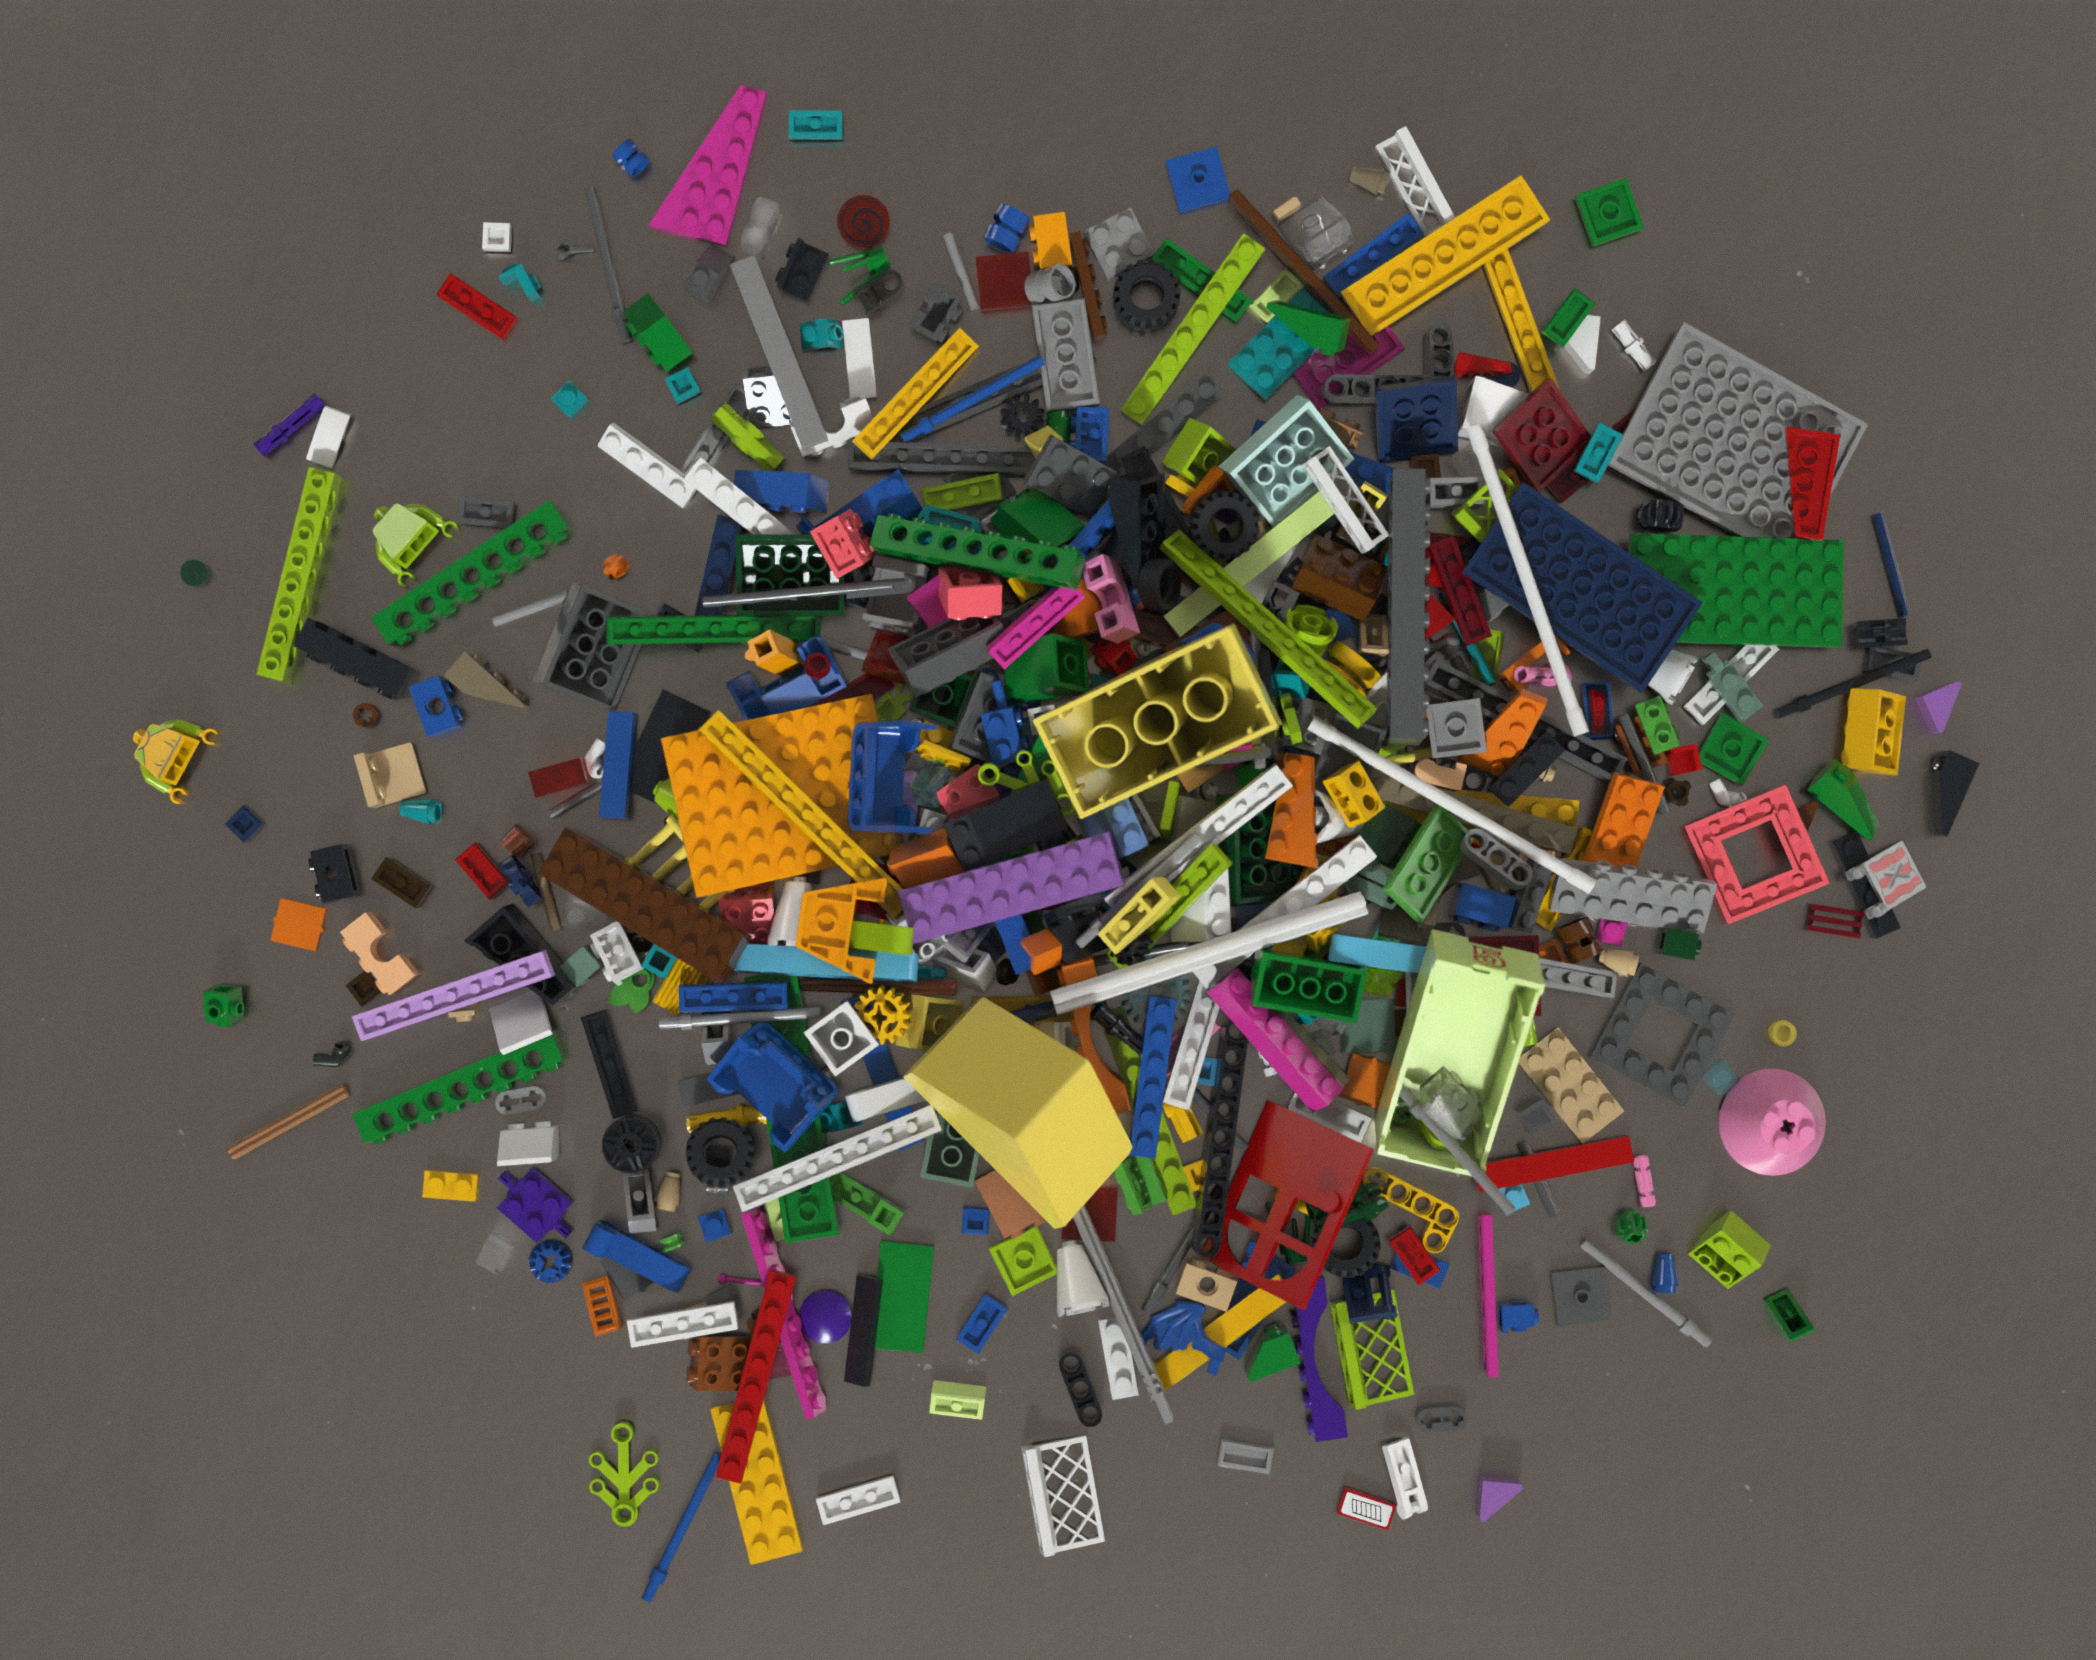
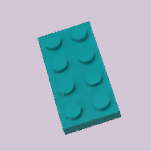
M1304 289L1289 302L1290 304L1327 312ZM1275 316L1228 362V367L1266 402L1318 348L1311 347Z

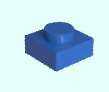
M724 1207L698 1217L706 1243L733 1233Z

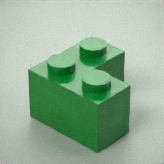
M649 293L622 311L628 319L624 324L642 348L646 345L650 348L651 351L647 355L656 367L661 364L668 372L692 354V351Z

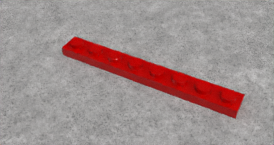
M773 1269L769 1271L717 1468L716 1478L739 1484L742 1483L796 1275Z

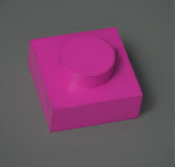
M1599 918L1594 937H1597L1598 941L1621 947L1628 922Z

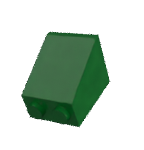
M1028 488L1015 496L1016 500L1013 502L1007 499L996 507L998 512L990 518L1003 538L1011 539L1012 536H1019L1027 539V542L1035 544L1038 540L1049 542L1053 547L1062 548L1063 545H1070L1085 527L1079 519L1054 498L1037 489L1030 492ZM1032 554L1024 558L1023 564L1028 563L1032 559Z
M1054 633L1041 636L1004 669L1006 699L1028 703L1074 697L1089 691L1086 642Z

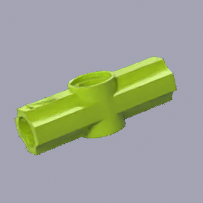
M726 402L710 418L712 423L730 438V442L744 455H749L765 471H773L785 458L772 444L764 439L765 436L748 420L745 421Z

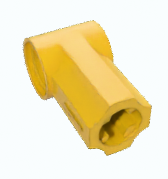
M1163 1103L1162 1107L1167 1117L1171 1118L1175 1126L1174 1128L1183 1143L1203 1133L1191 1109L1192 1105L1189 1110Z

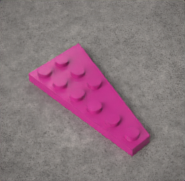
M740 85L649 223L651 228L727 247L767 98L766 91Z

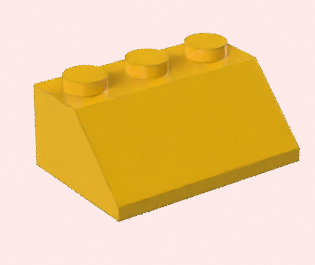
M1851 688L1850 696L1847 700L1848 718L1844 727L1845 744L1841 753L1842 764L1854 771L1898 775L1906 696L1881 689Z

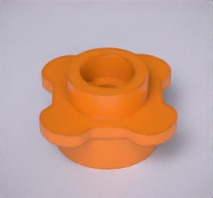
M613 554L604 561L603 573L608 575L610 580L619 578L626 573L630 562L625 561L626 558L620 554Z

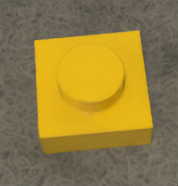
M1203 1158L1183 1166L1192 1192L1199 1190Z

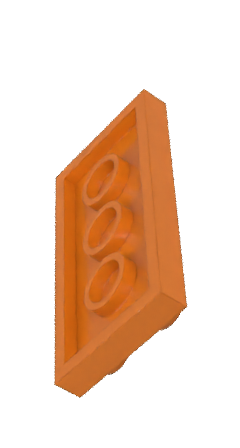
M1614 772L1583 861L1595 863L1596 860H1602L1613 866L1621 867L1622 864H1629L1636 867L1665 786Z

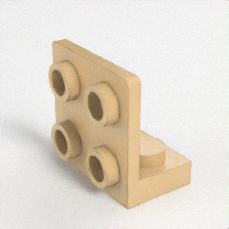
M405 743L371 754L360 753L354 755L368 807L378 808L426 793L412 743Z

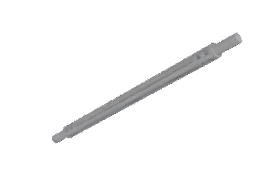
M1084 1204L1074 1215L1073 1219L1109 1298L1110 1305L1151 1400H1155L1164 1423H1171L1175 1419L1164 1396L1166 1391Z

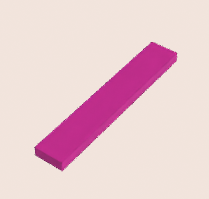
M1480 1212L1478 1214L1483 1364L1484 1373L1488 1377H1498L1493 1224L1490 1213Z

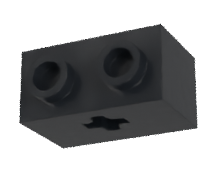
M339 844L310 851L309 867L311 872L316 875L315 893L317 898L322 900V904L360 896L348 844ZM332 870L337 872L333 879L328 877Z

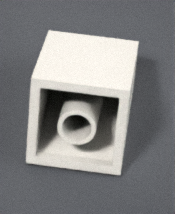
M1475 376L1467 386L1458 423V437L1469 440L1466 429L1482 424L1488 444L1503 448L1492 430L1530 394L1480 376Z

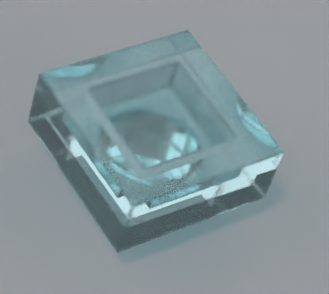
M1719 1059L1702 1075V1079L1718 1097L1740 1080L1723 1059Z

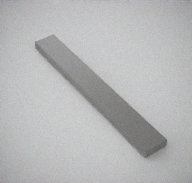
M755 255L729 264L802 449L805 450L828 441Z

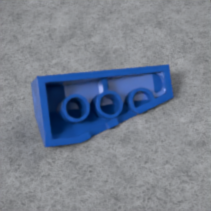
M898 469L817 524L815 528L851 509L853 513L856 512L863 523L861 528L866 537L869 536L871 538L878 515L887 517L889 513L902 516L903 520L912 521V518L918 517L923 508Z

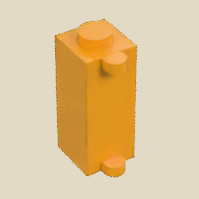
M770 629L747 642L750 649L745 652V658L749 661H755L757 666L782 677L804 665V661L797 650V645L799 644Z

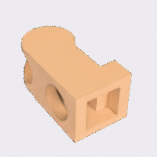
M1423 759L1414 764L1413 774L1431 785L1461 791L1467 765L1455 762L1451 769L1438 766L1430 759Z

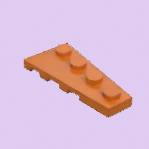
M1285 753V768L1282 769V772L1293 786L1276 800L1265 859L1318 868V859L1316 858V846L1318 844L1314 819L1317 818L1316 807H1314V793L1316 792L1314 758Z

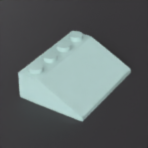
M1296 395L1218 467L1227 475L1241 495L1246 497L1264 520L1274 528L1319 492L1302 464L1329 446L1344 468L1354 458L1311 401ZM1325 455L1319 459V462L1325 471L1331 474L1333 463L1328 455Z

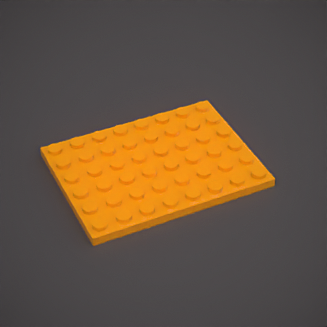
M872 694L733 723L871 859L889 855L891 847L905 842L903 833L855 831L850 828L848 823L852 733L858 723L878 722ZM699 730L661 738L696 898L838 866Z

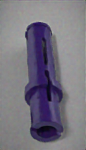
M314 392L312 396L277 425H271V430L257 442H254L253 445L264 457L267 456L281 442H287L289 435L325 406L324 402Z

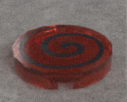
M858 195L848 199L841 206L837 215V227L841 237L848 244L857 249H870L878 246L890 230V216L886 206L879 199L870 195Z

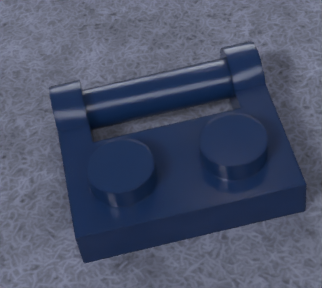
M1375 1265L1361 1276L1342 1278L1350 1324L1382 1318L1391 1320L1398 1316L1397 1307L1393 1305L1389 1277L1391 1276L1389 1265ZM1371 1278H1377L1379 1281L1383 1306H1374Z

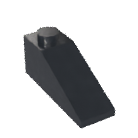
M1951 750L1942 751L1941 754H1937L1932 763V768L1934 769L1931 775L1934 835L1937 837H1948L1980 764Z

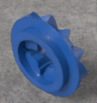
M555 1240L540 1242L532 1249L528 1258L529 1270L536 1279L545 1283H554L562 1280L569 1273L572 1265V1258L568 1248ZM557 1253L554 1260L556 1267L550 1266L543 1270L546 1261L542 1256L549 1258Z

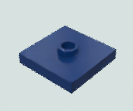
M1217 146L1166 160L1165 163L1179 213L1229 200L1230 191Z

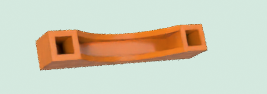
M1092 955L1068 964H1063L1061 960L1062 969L1057 970L1061 986H1069L1097 977ZM1092 1004L1072 1010L1074 1019L1069 1021L1073 1036L1079 1035L1081 1044L1076 1045L1078 1054L1091 1063L1116 1114L1130 1111L1131 1108L1123 1079L1101 1059L1093 1045L1089 1028Z

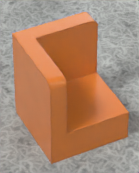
M1048 928L1021 939V946L1031 957V972L1034 975L1061 964L1062 944Z

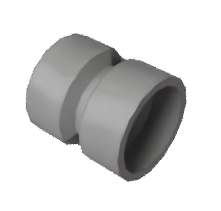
M1056 264L1044 270L1033 272L1025 280L1026 295L1034 305L1052 303L1069 298L1075 290L1074 276L1071 270L1063 264Z

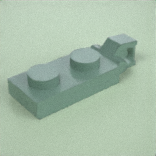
M1715 652L1709 653L1702 659L1710 669L1706 673L1709 677L1708 681L1739 722H1743L1763 707V704L1727 659L1721 661Z

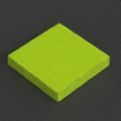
M1035 1224L1026 1228V1232L1014 1239L1010 1236L988 1248L1012 1296L1057 1274V1264L1038 1226H1035Z

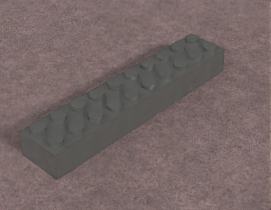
M1393 469L1389 478L1387 624L1389 653L1387 654L1386 745L1419 746L1422 740L1426 739L1429 731V720L1424 719V712H1426V708L1429 706V692H1424V685L1429 680V665H1424V658L1429 654V638H1424V632L1429 627V611H1425V605H1427V600H1429L1430 585L1425 584V579H1427V574L1430 571V557H1425V552H1427V548L1430 546V531H1425V526H1427L1428 520H1430V504H1425V499L1430 494V477H1426V469Z

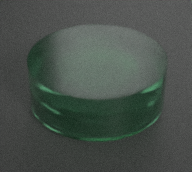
M195 559L186 561L180 570L184 583L193 587L204 585L210 575L207 565Z

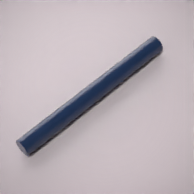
M1884 513L1874 514L1873 519L1900 617L1909 616L1911 612Z

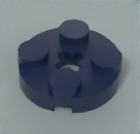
M511 855L498 863L505 876H509L511 879L507 882L510 889L515 895L521 893L520 897L527 907L532 906L542 898L532 876L529 877L524 871L526 870L525 866L517 857Z

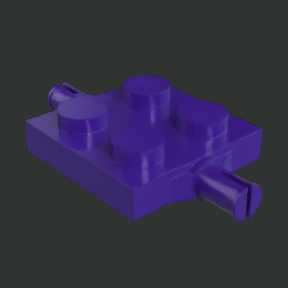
M532 1167L523 1178L517 1181L506 1171L498 1177V1180L508 1187L509 1190L506 1198L497 1209L532 1240L538 1243L547 1232L553 1229L557 1230L565 1239L572 1233L573 1229L567 1226L562 1219L565 1211L573 1201L536 1168Z

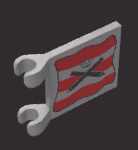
M1903 840L1896 842L1861 864L1845 871L1848 881L1860 879L1866 875L1880 901L1864 910L1868 919L1884 915L1891 908L1926 888Z

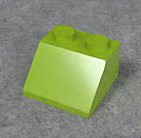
M1189 418L1161 463L1176 476L1180 474L1191 481V485L1196 488L1215 465L1217 467L1220 466L1237 449L1211 426Z

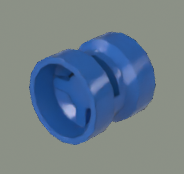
M627 139L621 143L612 155V158L618 164L625 166V171L631 177L638 175L650 161V158L644 152L638 151L637 145L632 139Z

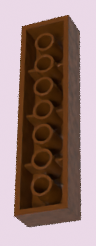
M565 827L538 874L716 982L726 983L752 938L748 933L572 828Z

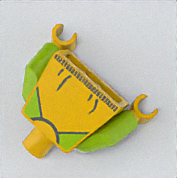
M182 719L164 721L160 726L151 724L147 731L138 729L133 735V742L138 744L134 758L140 762L139 767L145 782L164 794L166 792L169 793L173 803H182L183 801L176 797V791L189 795L188 790L184 787L174 788L171 784L176 786L200 742L196 739L197 737L202 738L204 743L208 745H216L213 742H208L206 738L207 734L211 732L219 735L214 729H206L204 731L200 729L201 726Z

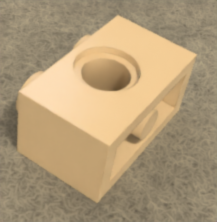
M1193 1258L1192 1262L1185 1260L1175 1293L1227 1312L1237 1284L1236 1278L1232 1277L1233 1274L1218 1267L1217 1271L1207 1268L1208 1263ZM1202 1278H1213V1287L1208 1290L1202 1289L1199 1286Z

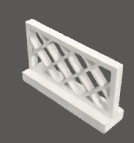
M1086 1435L1038 1445L1029 1444L1021 1446L1040 1553L1044 1557L1055 1555L1056 1552L1105 1542ZM1081 1442L1082 1453L1077 1461L1065 1454L1071 1444ZM1064 1446L1061 1451L1057 1449V1447ZM1053 1449L1059 1455L1051 1467L1042 1462L1040 1451ZM1062 1457L1074 1464L1066 1478L1054 1470ZM1083 1459H1084L1085 1467H1083L1082 1465H1080L1081 1462L1083 1461ZM1043 1467H1045L1046 1469H1048V1471H1047L1046 1474H1044V1469H1043ZM1078 1467L1087 1474V1479L1081 1488L1070 1481ZM1052 1473L1064 1480L1056 1493L1047 1489L1046 1481ZM1067 1483L1079 1490L1071 1504L1059 1497ZM1088 1486L1090 1494L1085 1491ZM1048 1493L1053 1496L1050 1502ZM1082 1494L1091 1498L1092 1502L1086 1514L1074 1507ZM1057 1499L1068 1506L1060 1520L1051 1513V1508ZM1072 1510L1084 1517L1076 1530L1064 1523ZM1092 1513H1094V1519H1095V1520H1093L1092 1518H1090V1516H1091ZM1053 1520L1058 1523L1055 1528H1054ZM1087 1520L1096 1525L1098 1536L1085 1538L1080 1534ZM1061 1526L1073 1533L1067 1543L1057 1545L1056 1534ZM1077 1536L1081 1538V1540L1074 1541Z

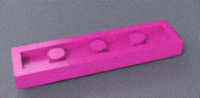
M1053 586L985 647L986 650L1006 669L1082 601L1085 596L1079 589L1072 590Z

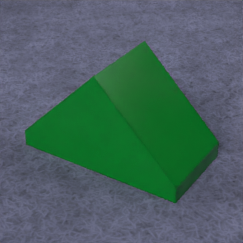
M1789 1288L1764 1299L1781 1337L1792 1342L1815 1331L1814 1326Z

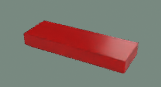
M452 273L449 274L436 293V296L502 340L505 339L518 320L515 315Z

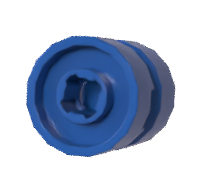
M999 203L993 215L995 223L989 224L983 239L1004 252L1014 253L1020 241L1018 234L1024 233L1030 218L1012 206Z

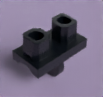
M1906 618L1856 622L1858 649L1908 645Z

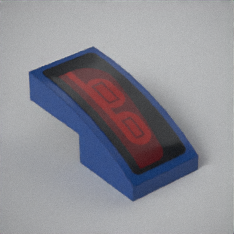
M1609 681L1582 683L1583 714L1589 728V732H1586L1585 736L1591 740L1613 739V717Z

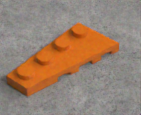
M1521 689L1502 709L1501 714L1495 720L1492 719L1485 729L1487 752L1460 755L1457 762L1499 777L1520 756L1546 706L1547 698Z

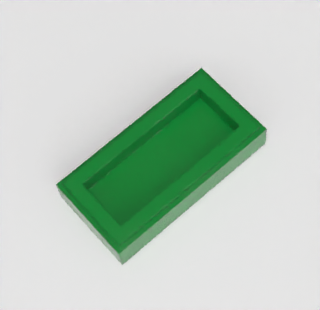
M1574 288L1541 333L1563 348L1596 303Z

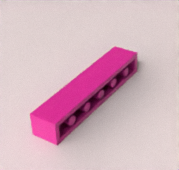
M1238 967L1222 977L1207 991L1209 996L1312 1113L1328 1106L1344 1089L1274 1009L1251 1005V982Z

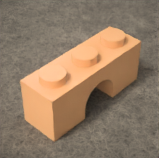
M365 912L340 932L344 937L342 939L344 945L351 952L355 951L361 958L358 960L359 964L367 973L371 972L377 979L375 984L382 993L395 995L421 975L405 954H398L390 961H385L379 957L377 953L378 941L388 932L372 912Z

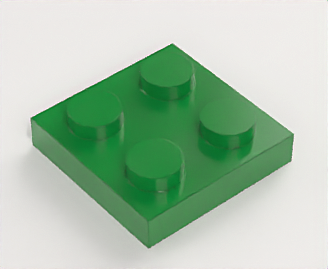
M1627 178L1575 196L1592 247L1644 229Z
M1721 713L1699 750L1701 764L1737 785L1743 786L1769 739L1725 713Z

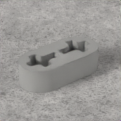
M539 1085L511 1089L501 1092L497 1096L495 1106L504 1115L532 1111L546 1104L548 1094ZM532 1090H535L536 1094H541V1099L537 1101V1105L534 1104V1101H524V1097L532 1095ZM506 1095H509L510 1099L519 1098V1103L511 1105V1110H508L507 1106L502 1105Z

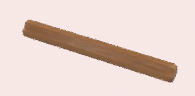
M343 1084L338 1085L228 1146L227 1151L232 1159L241 1157L349 1096L347 1088Z

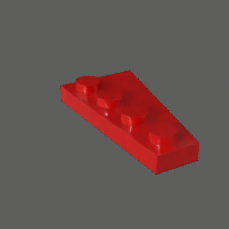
M1786 427L1785 435L1794 538L1823 541L1841 435Z

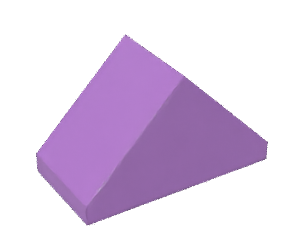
M1956 681L1945 684L1915 698L1930 733H1943L1962 685L1961 682Z
M1479 1475L1476 1503L1477 1516L1484 1523L1522 1491L1524 1487L1516 1478Z

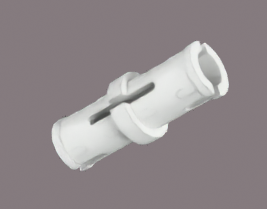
M1626 319L1611 329L1626 348L1624 351L1627 354L1630 353L1643 372L1657 362L1643 344V338L1637 336Z

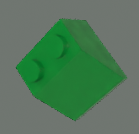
M1279 1323L1269 1325L1264 1328L1265 1332L1259 1334L1244 1368L1250 1383L1300 1364L1285 1325L1279 1326Z

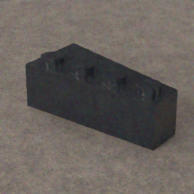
M309 617L306 619L293 645L306 652L307 658L319 664L322 661L331 664L329 669L343 676L347 672L355 676L353 681L367 688L370 684L379 688L377 693L391 700L393 696L402 698L416 669Z
M513 904L500 908L464 940L470 946H474L481 951L489 960H493L499 965L546 950L555 975L526 985V987L552 1006L562 1002L578 988L560 969V966L563 964Z

